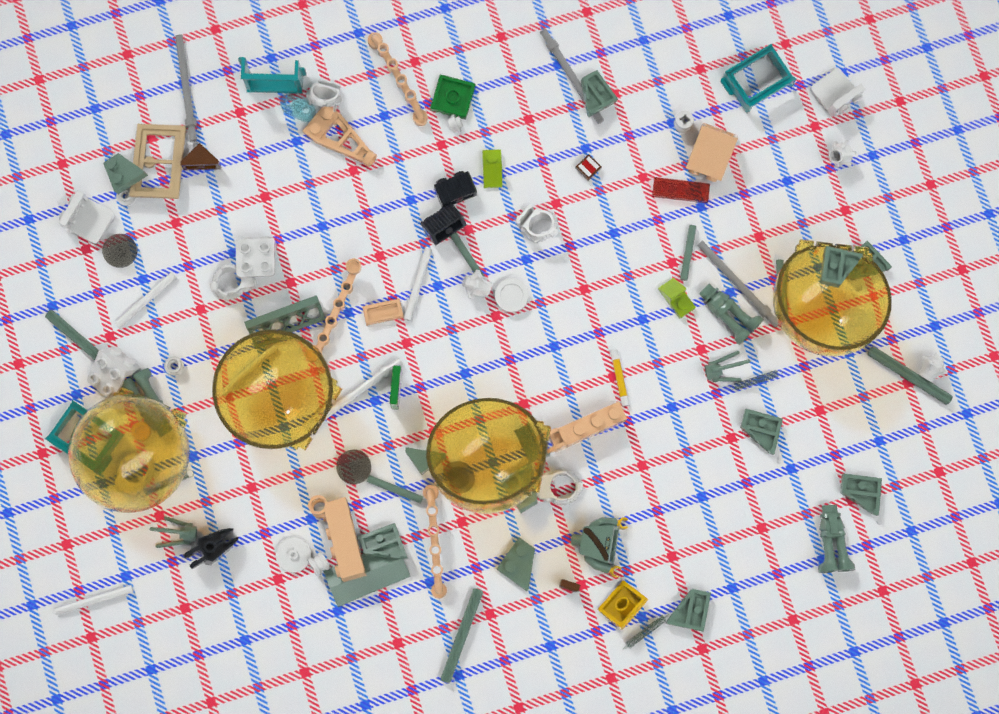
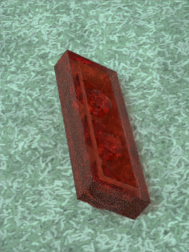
M654 177L652 197L708 203L710 183Z

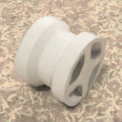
M689 111L679 112L674 121L675 129L680 133L688 132L694 123V116Z
M319 552L315 558L307 560L317 577L321 575L322 571L331 569L322 552Z

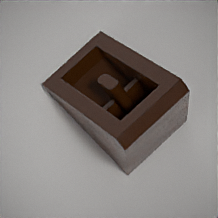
M200 143L180 161L183 170L221 169L219 160Z

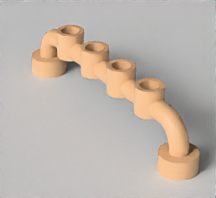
M376 32L371 33L368 36L369 46L372 49H378L379 56L383 57L387 63V70L394 75L397 87L402 89L406 102L411 104L414 110L413 122L415 125L424 126L428 121V115L417 102L416 92L410 90L407 85V77L399 71L398 62L389 54V47L386 43H383L382 36Z
M351 258L346 263V269L349 273L348 277L341 284L342 290L338 298L333 301L334 307L331 314L325 319L326 325L322 333L317 337V345H311L306 350V355L310 361L320 360L324 346L330 342V332L332 328L337 326V317L340 311L345 309V299L348 294L352 293V284L356 274L361 271L362 266L358 259ZM346 285H349L350 289L345 290L344 287ZM338 302L343 303L341 307H337L336 304ZM330 319L335 320L333 324H328ZM323 336L327 337V340L324 342L320 341Z
M427 485L423 489V496L428 504L426 513L429 516L428 533L431 539L429 551L432 555L433 563L431 572L434 575V585L431 588V593L435 598H443L447 593V588L442 583L441 574L443 573V568L440 564L441 547L438 540L440 529L437 526L436 515L438 514V508L435 505V499L439 493L436 486ZM429 508H435L436 512L434 514H429ZM432 527L437 528L436 534L430 533ZM433 547L439 548L437 554L432 553ZM436 566L441 568V572L438 574L433 572Z

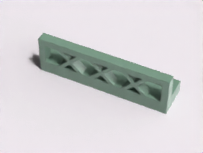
M315 295L250 319L244 323L255 347L325 321L326 318L319 299ZM318 308L321 317L311 319L307 315L311 309ZM295 315L302 317L301 323L297 326L289 324L291 318ZM280 322L285 324L281 332L276 333L271 330L274 323ZM260 328L267 331L264 338L255 339L253 331Z

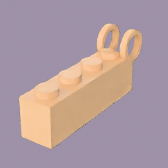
M618 401L560 428L547 431L540 435L541 439L549 438L552 447L547 449V453H556L624 423L627 417Z
M321 495L313 496L308 502V508L314 517L318 519L323 518V521L328 523L329 528L325 530L328 540H332L333 547H330L332 558L337 560L338 565L335 566L337 577H341L343 582L367 576L346 497L327 502ZM317 503L325 504L323 510L318 512L314 511V507Z

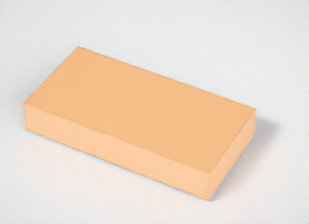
M400 298L362 306L366 326L404 318Z

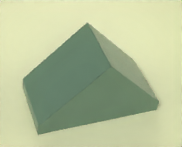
M408 447L405 449L407 456L421 475L443 461L445 456L444 453Z

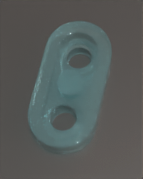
M287 94L280 101V106L284 113L303 122H310L316 115V109L312 103L308 105V101L295 95ZM288 101L293 102L292 105H287L286 103ZM309 109V112L304 113L303 110Z

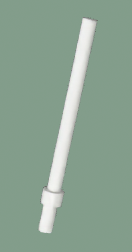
M400 358L387 367L386 365L383 366L376 375L305 425L308 431H311L383 378L386 379L391 376L394 365H403Z

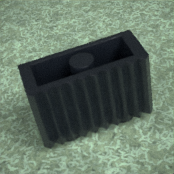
M459 171L452 178H441L436 181L434 191L441 207L449 205V203L455 205L477 196V189L469 171Z
M452 203L442 207L420 223L425 234L435 246L467 225L463 215Z

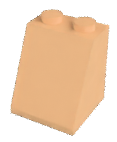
M702 122L686 168L689 169L688 172L697 176L700 173L704 174L706 179L713 182L721 181L738 140V135Z

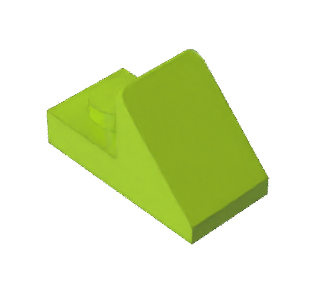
M501 149L482 150L484 188H502Z
M672 278L658 288L679 319L696 308L685 293L686 287L676 279Z

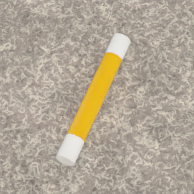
M618 349L611 350L610 353L622 407L629 406V400Z

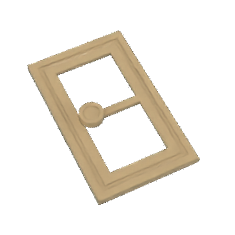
M137 124L133 164L142 170L144 165L146 168H152L155 164H172L169 188L141 187L142 180L130 187L129 197L179 199L182 173L180 161L183 159L186 126ZM147 135L175 136L173 160L154 159L150 156L145 158Z

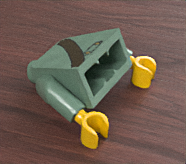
M601 517L591 522L589 526L583 527L582 535L573 534L571 544L573 546H580L579 553L584 555V560L593 569L610 573L611 576L618 578L620 576L613 573L615 568L622 570L621 567L614 565L619 529L625 530L628 528L621 525V521H627L628 519L626 517H622L619 520Z

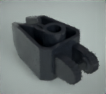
M221 529L198 538L196 547L183 554L184 558L187 559L197 552L199 553L201 558L193 561L189 565L190 568L194 569L203 563L212 565L225 555L239 539V537H236L227 542L223 540L234 529Z

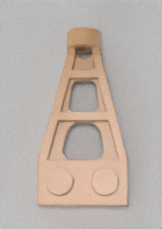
M322 107L302 131L303 134L318 145L364 163L368 167L377 158V154L366 146L338 111L333 112L332 107ZM335 124L344 132L339 141H333L326 137L327 132ZM348 138H352L358 144L354 152L343 147Z

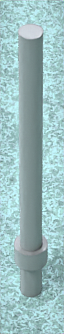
M546 28L541 30L540 33L547 43L548 50L553 52L584 101L581 83L559 50L557 41L552 39ZM599 112L593 115L598 124L604 121Z
M178 34L175 38L186 112L185 126L188 128L189 141L195 142L197 141L195 129L197 122L193 114L183 35Z
M703 240L697 245L759 310L758 313L763 318L765 317L775 328L781 323L771 313L772 310L767 305H764Z

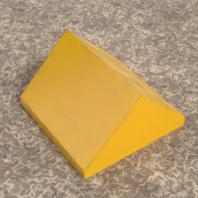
M622 580L597 610L619 630H623L645 605L648 598Z

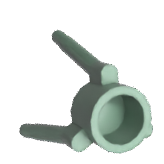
M735 351L720 359L708 362V365L704 366L707 380H712L713 383L719 381L741 382V378L720 377L723 375L722 370L748 364L751 361L748 359L723 366L719 364L740 353V351Z
M165 516L164 520L184 527H181L180 530L159 527L149 528L150 531L180 534L179 538L183 539L156 544V548L183 544L191 545V542H196L197 526H193V523H186Z

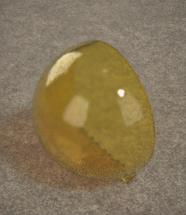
M800 239L799 244L795 246V252L787 259L779 271L774 285L773 307L781 329L798 347L816 355L829 357L844 356L863 349L883 331L891 314V291L884 273L873 261V254L869 253L868 247L854 246L852 252L863 254V256L840 287L820 284L825 247L830 246L852 251V246L845 244L833 245V243L817 241L816 246H814V241Z
M263 330L241 338L225 352L214 373L212 397L219 419L226 429L242 442L262 449L292 447L297 450L300 447L306 451L312 441L310 436L317 433L333 406L332 399L336 401L342 388L337 386L338 381L332 378L330 369L322 354L309 341L288 331Z
M123 387L120 388L118 393L114 392L112 397L93 405L76 423L68 445L69 468L79 489L97 505L120 513L141 512L164 502L179 487L188 468L190 451L185 432L187 421H184L187 413L175 408L171 411L170 406L152 398L135 394V392Z
M480 398L464 402L442 416L431 431L427 442L426 459L432 480L446 499L469 512L494 514L514 508L531 496L532 492H540L548 449V442L546 441H549L551 427L544 425V421H537L523 407L507 400Z

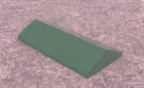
M361 554L367 576L343 582L341 577H337L335 566L329 570H324L326 580L337 606H342L411 577L404 559L367 557Z

